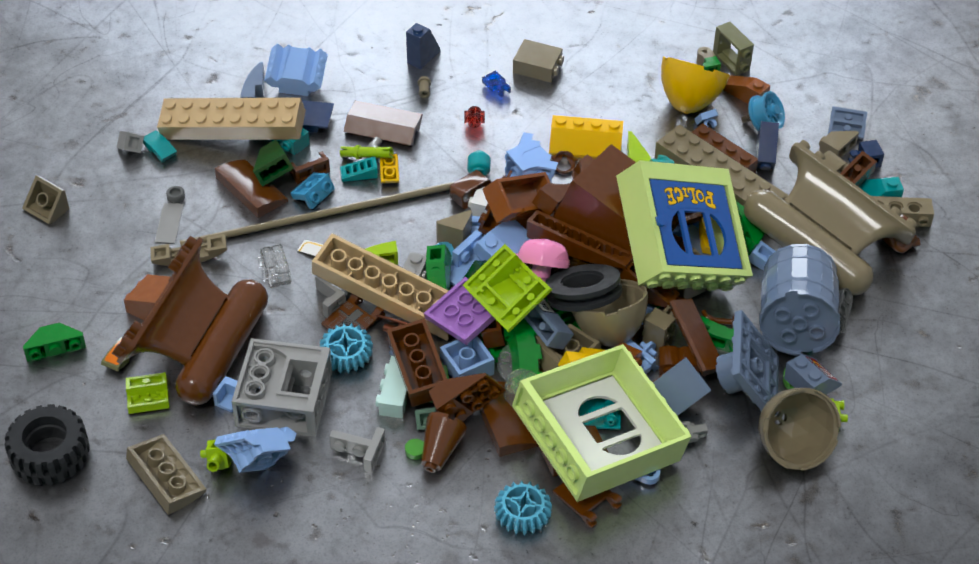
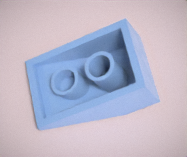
M509 220L500 223L477 242L473 253L482 261H488L504 244L514 253H518L520 247L530 238L527 237V230L516 220Z

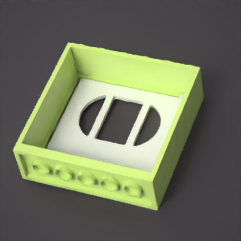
M624 344L521 380L512 404L513 409L577 502L679 462L691 439L688 429L684 427L677 414L672 411L665 398L661 396L654 383L649 380L643 368L638 365ZM602 398L615 402L613 405L578 416L580 406L590 399ZM622 410L635 427L632 431L601 443H596L583 423ZM637 436L641 437L639 447L632 453L615 455L603 450Z

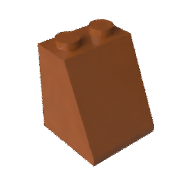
M147 274L125 296L126 312L145 320L169 283L170 276Z

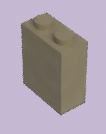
M524 39L513 59L512 73L552 82L554 76L558 75L559 66H562L564 63L563 48Z

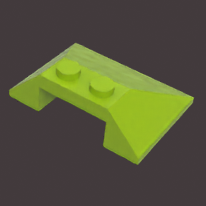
M506 244L463 284L469 293L508 332L552 291Z

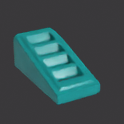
M376 157L366 158L341 166L342 182L378 178Z

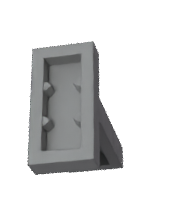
M380 427L376 428L372 440L332 430L329 436L331 449L354 454L357 457H364V472L368 473L373 472L386 441L385 429Z

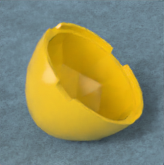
M664 56L662 58L661 81L665 94L671 105L682 113H695L710 105L721 94L730 77L729 74L718 70L713 72L704 70V66L670 57L665 58Z

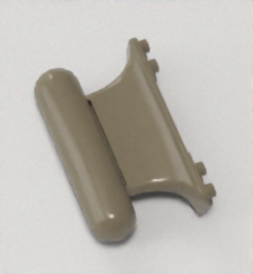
M807 141L795 142L791 147L789 158L797 166L798 175L789 196L784 201L767 189L756 190L749 195L744 203L745 217L751 224L782 247L791 244H809L824 250L832 257L837 266L839 290L848 288L852 296L861 295L870 288L874 275L871 266L859 257L858 254L873 242L884 238H894L902 244H910L916 233L915 227L917 222L912 218L903 219L900 216L902 212L899 208L893 206L890 209L884 204L882 205L838 173L824 161L826 157L822 152L817 151L814 154L809 150L811 146Z

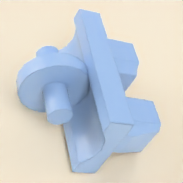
M631 339L626 343L642 351L641 367L645 374L651 369L654 372L659 369V366L656 365V359L653 358L658 355L655 351L656 344L653 341L647 344L642 341L640 346Z

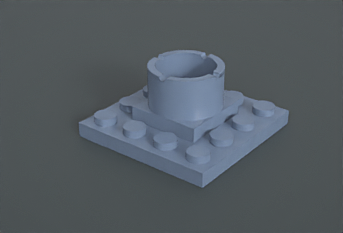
M740 310L734 314L733 352L717 357L716 372L723 389H726L728 394L744 391L762 411L766 403L778 393L779 356L746 314Z

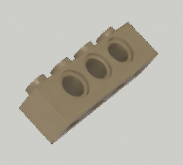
M871 196L890 209L893 206L899 208L902 212L901 215H906L917 222L916 227H931L934 217L932 198Z

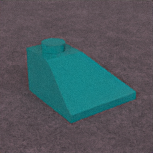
M899 177L867 179L859 187L870 196L902 197L904 192Z

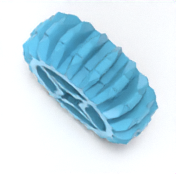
M343 323L342 327L336 325L334 330L329 328L328 333H324L323 339H320V347L330 348L332 370L334 371L338 368L340 374L343 370H346L349 374L351 369L357 372L358 366L364 368V363H369V357H372L373 354L371 336L367 334L366 329L361 330L360 325L355 328L352 323L349 326Z
M522 480L519 485L513 482L511 487L506 485L504 491L500 490L498 497L495 499L494 506L496 519L500 521L501 527L506 526L508 532L513 529L515 534L521 531L524 536L527 531H530L532 534H534L535 529L541 531L543 525H547L552 510L550 497L546 495L545 489H540L538 484L532 486L531 481L528 484H524Z

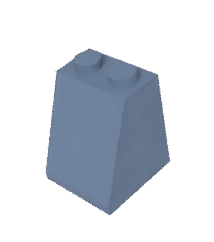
M684 358L653 382L655 388L665 398L667 404L677 416L711 391L687 358Z

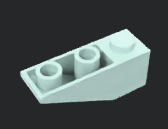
M391 356L390 362L385 365L384 375L386 376L385 379H381V394H377L375 405L379 407V415L403 419L407 405V390L395 357Z

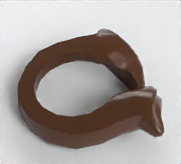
M560 151L556 155L551 156L554 162L559 163L562 157L566 155L571 166L567 171H561L556 167L555 172L558 174H569L575 168V162L578 159L569 151Z

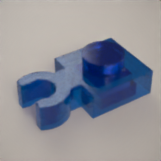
M496 70L482 77V83L491 91L497 90L499 96L503 97L504 91L511 93L510 85L506 83V79Z

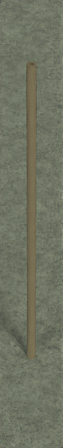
M454 182L199 237L203 239V243H206L207 237L222 234H225L226 238L447 191L450 190V185ZM187 239L180 240L181 247L183 244H185Z

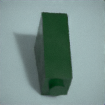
M274 140L260 148L253 172L263 187L294 168L277 140Z

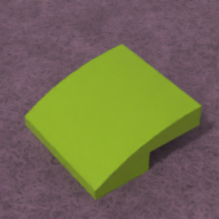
M166 372L126 378L128 414L170 408Z

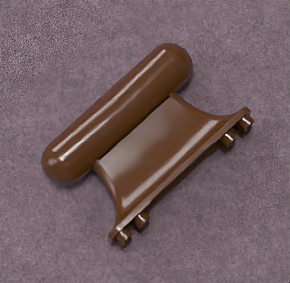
M190 235L177 252V256L168 266L174 273L142 324L136 320L133 322L112 354L118 357L116 362L122 364L126 359L135 354L144 352L161 354L181 363L184 367L177 377L175 386L177 394L184 402L196 406L208 403L213 398V392L226 376L265 310L269 296L265 287L253 279L238 281L228 295L209 279L201 265L200 250L203 239L198 237L196 240Z

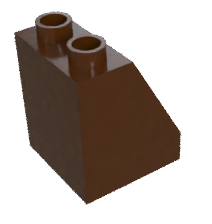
M612 144L609 145L572 180L554 218L632 252L616 176L636 162ZM675 213L672 219V232L679 224L677 213Z

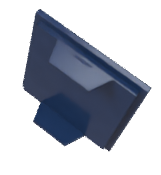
M302 100L306 110L303 128L308 132L316 133L319 128H328L334 103Z

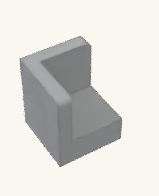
M120 131L117 148L141 153L144 136Z

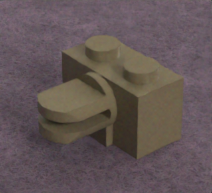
M667 306L663 311L655 307L651 313L646 314L643 320L642 341L646 344L653 341L656 344L655 351L658 354L659 347L672 344L675 334L676 318L670 306Z

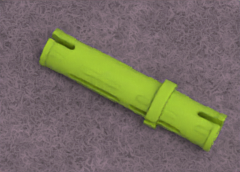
M361 145L340 147V149H343L340 150L342 158H393L394 155L393 147H361Z

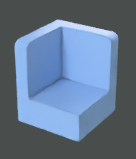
M227 376L224 377L213 392L215 406L233 412L231 401L238 382L237 380Z

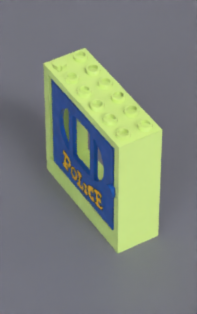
M639 160L616 176L638 285H645L647 288L662 286L663 289L677 287L678 289L692 288L693 290L707 288L708 291L716 289L730 291L733 289V286L743 284L748 278L753 276L729 169ZM684 212L700 213L703 215L712 256L693 254ZM675 213L678 214L685 251L679 247L672 233L671 224Z

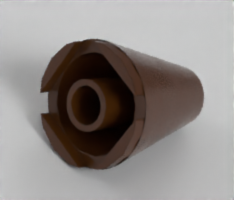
M431 412L428 415L421 464L426 471L432 473L440 471L465 435L467 426L460 419L455 417L454 420L448 418L449 414L441 412Z

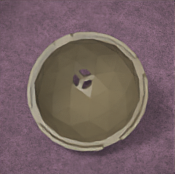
M621 279L622 294L616 301L601 308L572 312L573 317L579 328L588 336L600 341V345L613 348L620 343H627L633 338L645 319L648 304V293L645 285H638V282L633 280Z
M791 388L777 393L766 403L761 411L758 430L766 452L777 463L787 469L807 470L823 463L832 454L838 443L837 436L839 427H841V420L835 403L821 391L811 388Z

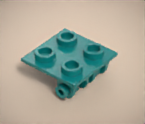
M602 398L590 399L580 406V416L613 405L615 402ZM620 410L583 424L596 426L597 429L620 430Z

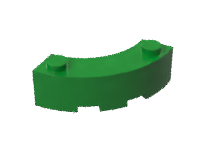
M522 319L510 332L505 328L503 330L511 352L512 378L510 379V389L515 395L521 380L542 373L539 372L538 360L542 359L540 344H536L535 336L537 333L525 319Z

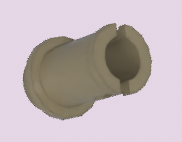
M422 76L417 82L419 95L421 98H428L430 96L429 87L431 80L427 76Z

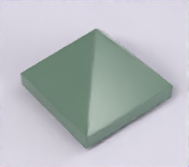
M435 407L415 410L417 430L426 429L427 417L431 412H436Z

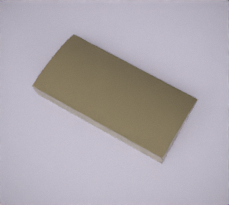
M165 434L127 447V461L168 515L189 505L206 492V487Z

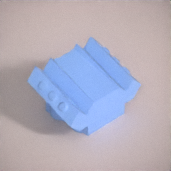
M277 43L271 48L264 81L271 87H278L279 93L309 96L311 92L321 88L328 54L321 48L315 52L310 47L297 48L287 45L283 48Z
M523 132L519 144L513 149L506 151V177L510 170L513 171L510 177L546 172L551 183L558 162L550 161L552 155L548 154L541 147L540 141L532 140L533 134Z
M289 427L246 430L218 436L214 445L232 458L239 473L267 470L291 449L288 442H293L297 433Z

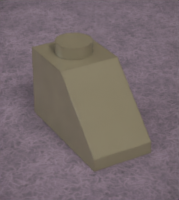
M831 131L819 141V151L824 154L830 150L840 158H843L856 146L859 132Z

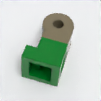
M700 47L698 49L697 64L704 66V70L720 71L721 63L709 47Z

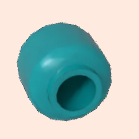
M481 150L471 153L468 156L467 163L469 174L475 170H479L485 176L489 174L490 156Z

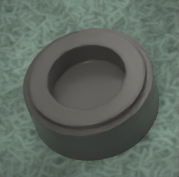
M180 186L170 187L166 191L167 200L171 203L182 202L185 199L184 189Z

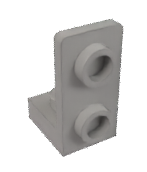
M316 276V289L328 297L322 303L323 315L328 318L345 303V294L330 282Z

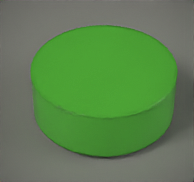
M420 439L409 440L405 444L406 456L413 460L421 459L424 442Z

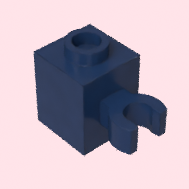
M877 140L860 142L858 150L850 151L851 157L848 158L850 163L864 151L877 161L875 168L882 166L884 153Z

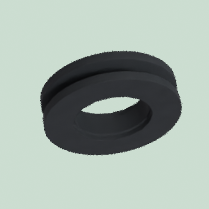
M584 264L560 270L551 275L545 282L552 289L547 295L548 304L557 310L569 312L588 311L609 305L622 294L620 272L612 266L603 264Z

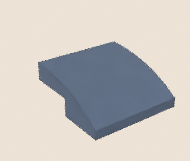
M832 106L828 134L831 131H858V139L863 140L867 112Z

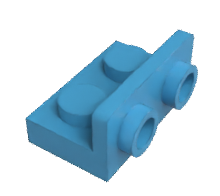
M314 172L290 194L293 199L305 201L308 208L313 209L335 187L329 174Z

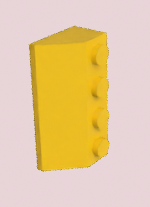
M553 115L549 154L556 155L560 151H569L577 158H583L588 154L593 159H596L611 144L621 151L623 121Z

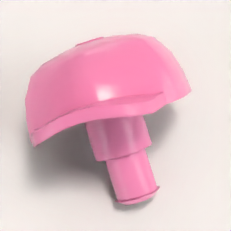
M530 239L525 241L520 247L519 252L515 253L523 263L533 264L532 271L544 282L550 277L552 267L567 269L570 265L566 248L562 244L548 239Z

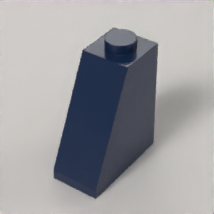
M415 23L406 31L407 63L422 69L441 51V48L431 30L423 25Z
M761 121L757 135L756 158H758L757 168L769 171L775 167L779 123Z

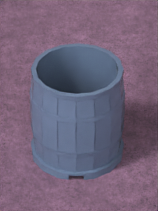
M791 244L779 248L769 256L764 266L761 287V313L759 317L760 329L764 339L777 351L790 355H801V352L809 351L817 353L834 343L840 332L837 266L832 257L821 248L809 244Z

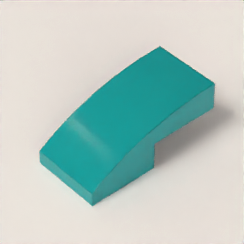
M155 130L144 136L143 144L150 153L154 152L161 163L177 155V150L158 131Z

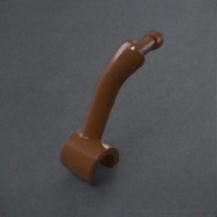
M706 310L701 311L704 317L718 324L732 325L733 327L734 316L733 319L716 318L708 315Z

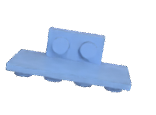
M475 230L452 251L451 285L455 286L463 279L475 260L482 261L473 253L477 242L483 238L481 232Z

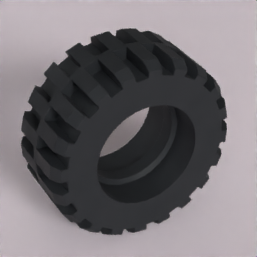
M47 404L46 407L40 405L36 406V409L26 410L24 415H19L15 419V423L12 422L5 434V450L15 474L28 483L33 481L35 485H42V483L53 485L54 482H64L65 478L73 477L76 474V470L80 471L84 466L83 462H86L88 459L90 444L85 425L81 417L76 415V412L71 409L67 410L66 407L60 405L55 407L54 404ZM53 437L64 439L58 447L50 451L35 452L31 450L41 440Z

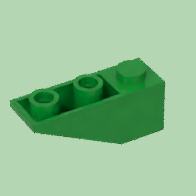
M446 245L427 246V280L449 291L452 255Z

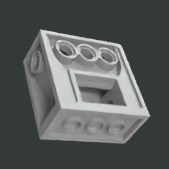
M251 338L231 401L235 427L250 429L289 427L298 435L316 437L332 377L330 348ZM293 385L311 386L310 394L292 392Z

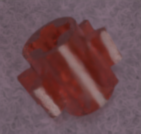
M477 106L470 107L468 111H464V123H468L472 128L479 127L481 123H485V111H481Z

